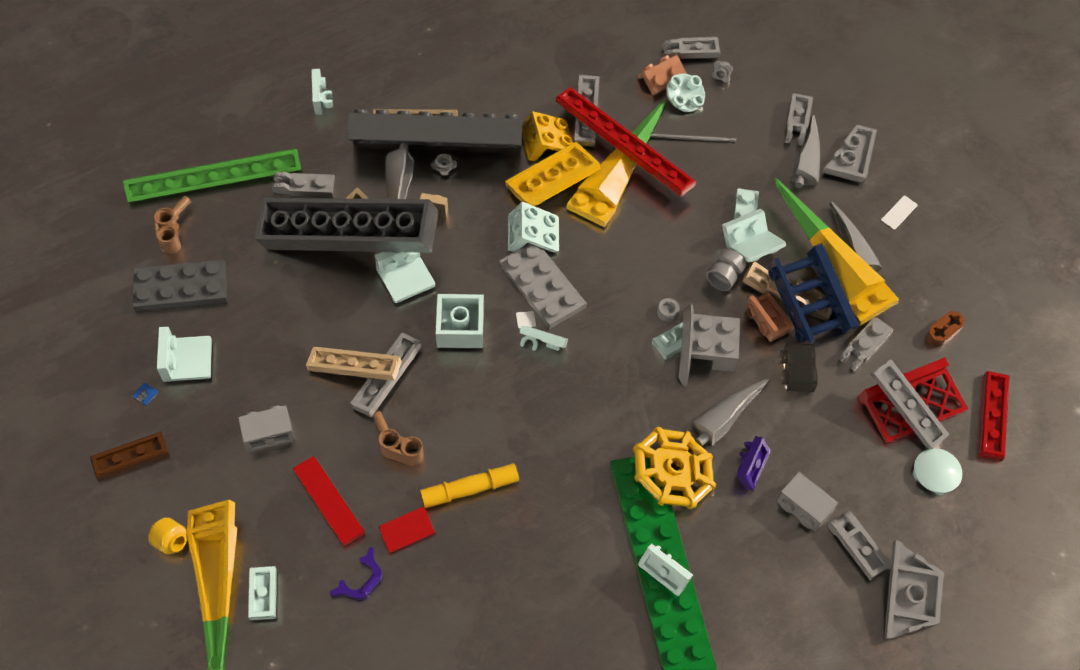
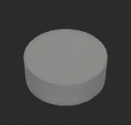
M665 298L658 303L656 312L661 320L670 322L678 317L680 306L675 300Z

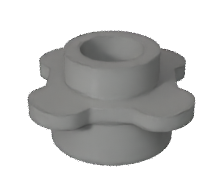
M716 61L713 65L714 71L711 73L712 78L728 83L730 81L729 76L733 71L732 66L725 61Z
M440 154L432 162L431 167L434 170H438L442 176H447L451 169L457 167V162L452 160V157L448 154Z

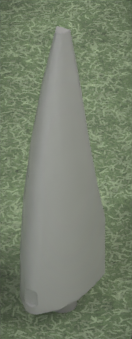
M813 114L810 119L805 142L793 165L790 181L795 183L794 186L796 188H802L803 185H817L819 181L820 141Z
M406 143L400 144V149L392 151L386 156L388 199H406L413 177L414 158L408 152V144Z
M831 202L830 208L841 239L876 272L880 271L882 267L865 238L849 218Z
M770 379L762 380L735 392L696 418L691 423L694 430L699 434V437L695 440L701 446L706 442L713 446L729 431L736 418L770 382Z

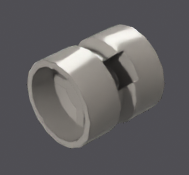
M724 249L717 257L716 262L707 271L706 279L714 288L721 291H729L737 281V277L745 269L746 261L738 252Z

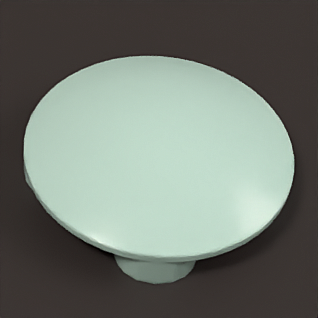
M689 74L674 75L669 80L666 88L667 97L671 104L685 112L699 109L705 102V91L701 84V78L697 75L692 76Z
M933 448L931 450L927 449L918 455L914 463L913 476L926 489L935 492L937 495H945L960 484L962 468L958 460L951 453Z

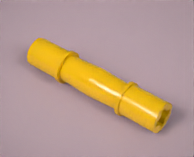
M514 463L494 469H487L488 472L466 476L449 483L444 481L442 484L421 489L420 494L423 505L426 509L447 502L451 503L453 499L471 496L491 488L496 490V488L519 482L516 466Z

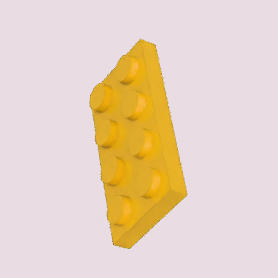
M574 142L511 177L505 183L506 187L521 202L537 206L599 171L601 168L600 163L577 142Z

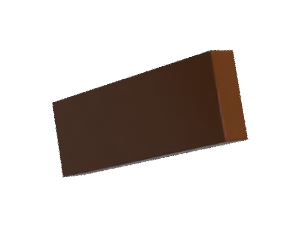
M158 432L92 455L90 459L96 479L101 480L168 456L169 452L162 432Z

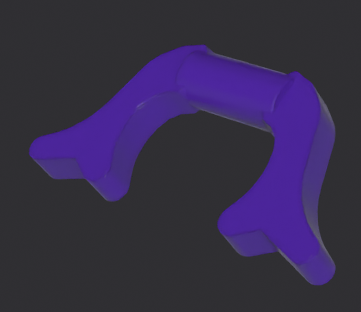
M373 547L369 548L366 556L360 558L362 565L369 566L373 570L372 576L357 590L350 589L344 580H340L339 586L330 591L332 598L347 596L355 600H363L381 582L382 571L374 560L375 551Z

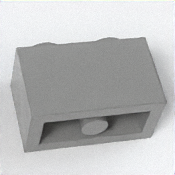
M286 405L272 406L268 410L249 412L244 416L238 417L247 452L295 441Z
M800 472L781 491L777 499L782 509L794 514L799 518L802 525L815 532L833 513L838 504L836 500Z

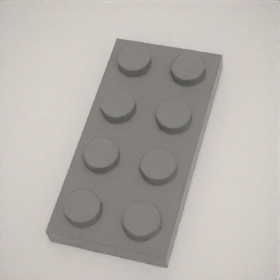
M528 244L499 261L501 269L549 329L587 307L585 300L542 248Z

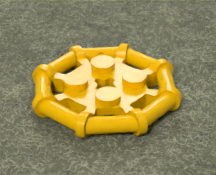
M655 427L646 438L634 445L633 452L635 453L636 466L634 478L636 482H640L657 500V504L661 506L663 504L684 506L688 509H693L710 491L715 490L716 483L713 479L712 468L713 456L691 436V432L687 430L679 432ZM668 440H675V441H680V442H679V443L668 442ZM658 442L661 447L655 451L650 446ZM689 448H690L695 454L691 455V454L688 452ZM645 457L649 458L651 462V468L647 470L645 469ZM672 462H674L677 467H680V469H678L677 471L674 470L671 467ZM699 464L703 465V475L700 474ZM694 482L701 486L696 492H693L690 487ZM671 490L682 491L683 496L669 495Z

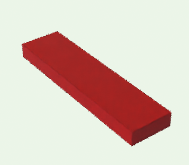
M986 371L984 374L979 456L1000 461H1003L1005 458L1010 375Z
M315 456L310 457L293 468L294 473L343 547L365 534V531Z

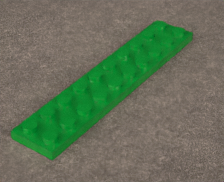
M635 456L611 460L610 467L662 670H717L692 577L683 592L677 596L638 565L647 548L653 544L655 547L660 546V551L664 554L672 555L671 559L690 572L672 505L663 504L661 506L657 504V500L640 482H636L634 478L636 475ZM645 457V469L647 470L651 468V462L649 458Z

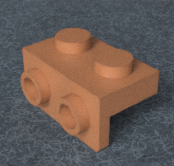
M667 55L658 60V65L653 66L651 63L641 69L643 73L637 77L638 79L644 78L652 96L666 89L669 80L674 75L687 74L678 55L672 58Z
M769 292L758 298H755L754 295L748 297L745 307L746 312L750 318L755 320L761 334L766 336L770 342L793 331L795 326Z

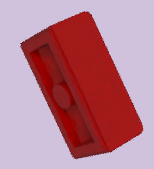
M425 507L418 508L379 526L381 537L389 554L435 534Z

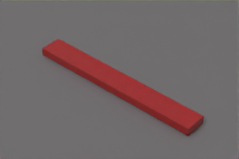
M568 88L556 97V103L680 197L695 186L696 181L573 88Z

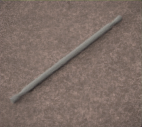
M667 134L650 135V138L736 142V138Z

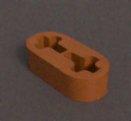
M950 311L930 327L926 335L928 342L933 346H942L947 343L964 326L965 319L963 315L956 311ZM953 321H956V322H957V324L954 323V324L951 325L950 327L948 326L949 322H953ZM940 331H943V332H944V333L942 334V336L936 337V336L934 335V334H938Z

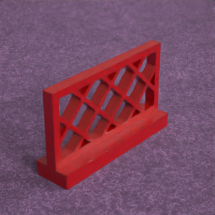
M945 357L903 374L914 389L918 385L928 389L926 397L921 398L927 406L939 409L936 417L939 422L968 410L947 370L949 364ZM943 377L947 384L945 390L934 386L936 378ZM878 384L865 389L857 396L860 403L866 405L885 444L915 433L910 425L905 423L903 416L901 421L889 417L892 407H896L890 400L886 399L888 397ZM932 391L943 395L941 405L929 400ZM947 397L954 399L959 408L952 410L945 407ZM882 402L887 404L886 414L877 412L874 403ZM887 421L899 426L897 434L889 435L886 429Z

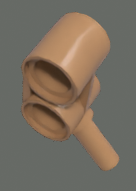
M186 196L172 210L170 208H161L154 214L156 237L162 251L166 254H174L181 248L177 220L179 219L178 215L191 202Z
M380 411L372 415L380 432L378 440L381 454L384 457L409 466H417L423 461L424 452L420 439L412 436L404 438L396 430L389 429ZM390 441L395 442V444L392 446L385 445L387 442ZM410 449L418 450L415 454L407 453Z

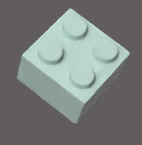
M438 294L436 316L437 348H483L484 295Z

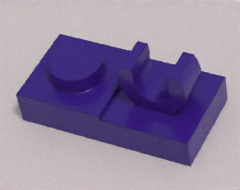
M755 436L753 443L750 441L744 442V446L749 452L739 453L743 462L738 468L737 477L743 487L748 490H754L771 452L764 438Z

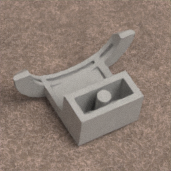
M689 304L682 310L683 334L678 378L684 387H687L691 358L712 360V370L735 372L739 360L740 318L694 314L693 304Z

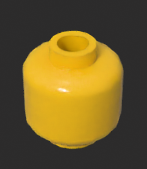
M164 517L151 526L148 540L153 547L162 553L171 555L184 548L187 542V531L178 522L169 517Z

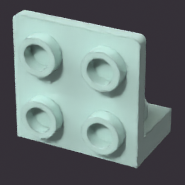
M521 202L508 214V251L514 253L527 243L557 253L559 251V217L525 202Z
M762 209L755 210L722 224L726 248L738 252L747 262L757 261L760 257L776 253L779 249L786 247L784 240L768 231L765 212Z
M381 252L374 255L376 270L395 303L435 287V282L423 263L420 253Z
M159 327L157 370L162 381L209 379L211 377V336L176 338L175 335H172L169 327Z

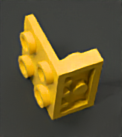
M532 111L522 123V139L528 160L536 161L546 149L560 151L573 144L565 119Z

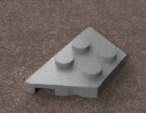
M897 540L893 542L884 639L894 638L940 623L944 572L935 565L927 563L925 558L918 553L914 554L903 546L901 541Z

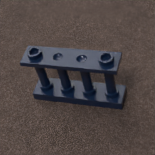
M822 243L815 245L807 253L808 258L784 266L781 265L779 258H777L768 266L769 277L777 287L788 315L795 326L796 339L802 344L803 349L815 341L813 337L815 335L835 328L841 329L842 333L846 334L859 326ZM809 266L814 269L817 278L794 286L790 285L786 274ZM819 286L823 289L826 295L825 299L800 307L795 296L796 294ZM827 307L832 309L835 319L809 328L804 315Z

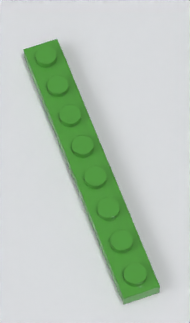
M297 148L125 179L123 184L127 200L132 202L271 176L275 172L301 170Z

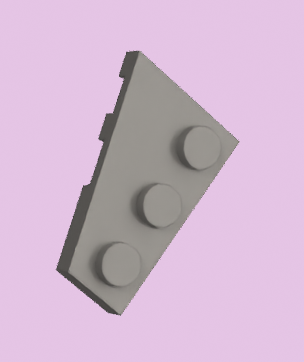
M856 125L840 149L836 151L831 161L824 167L823 173L865 183L877 130Z

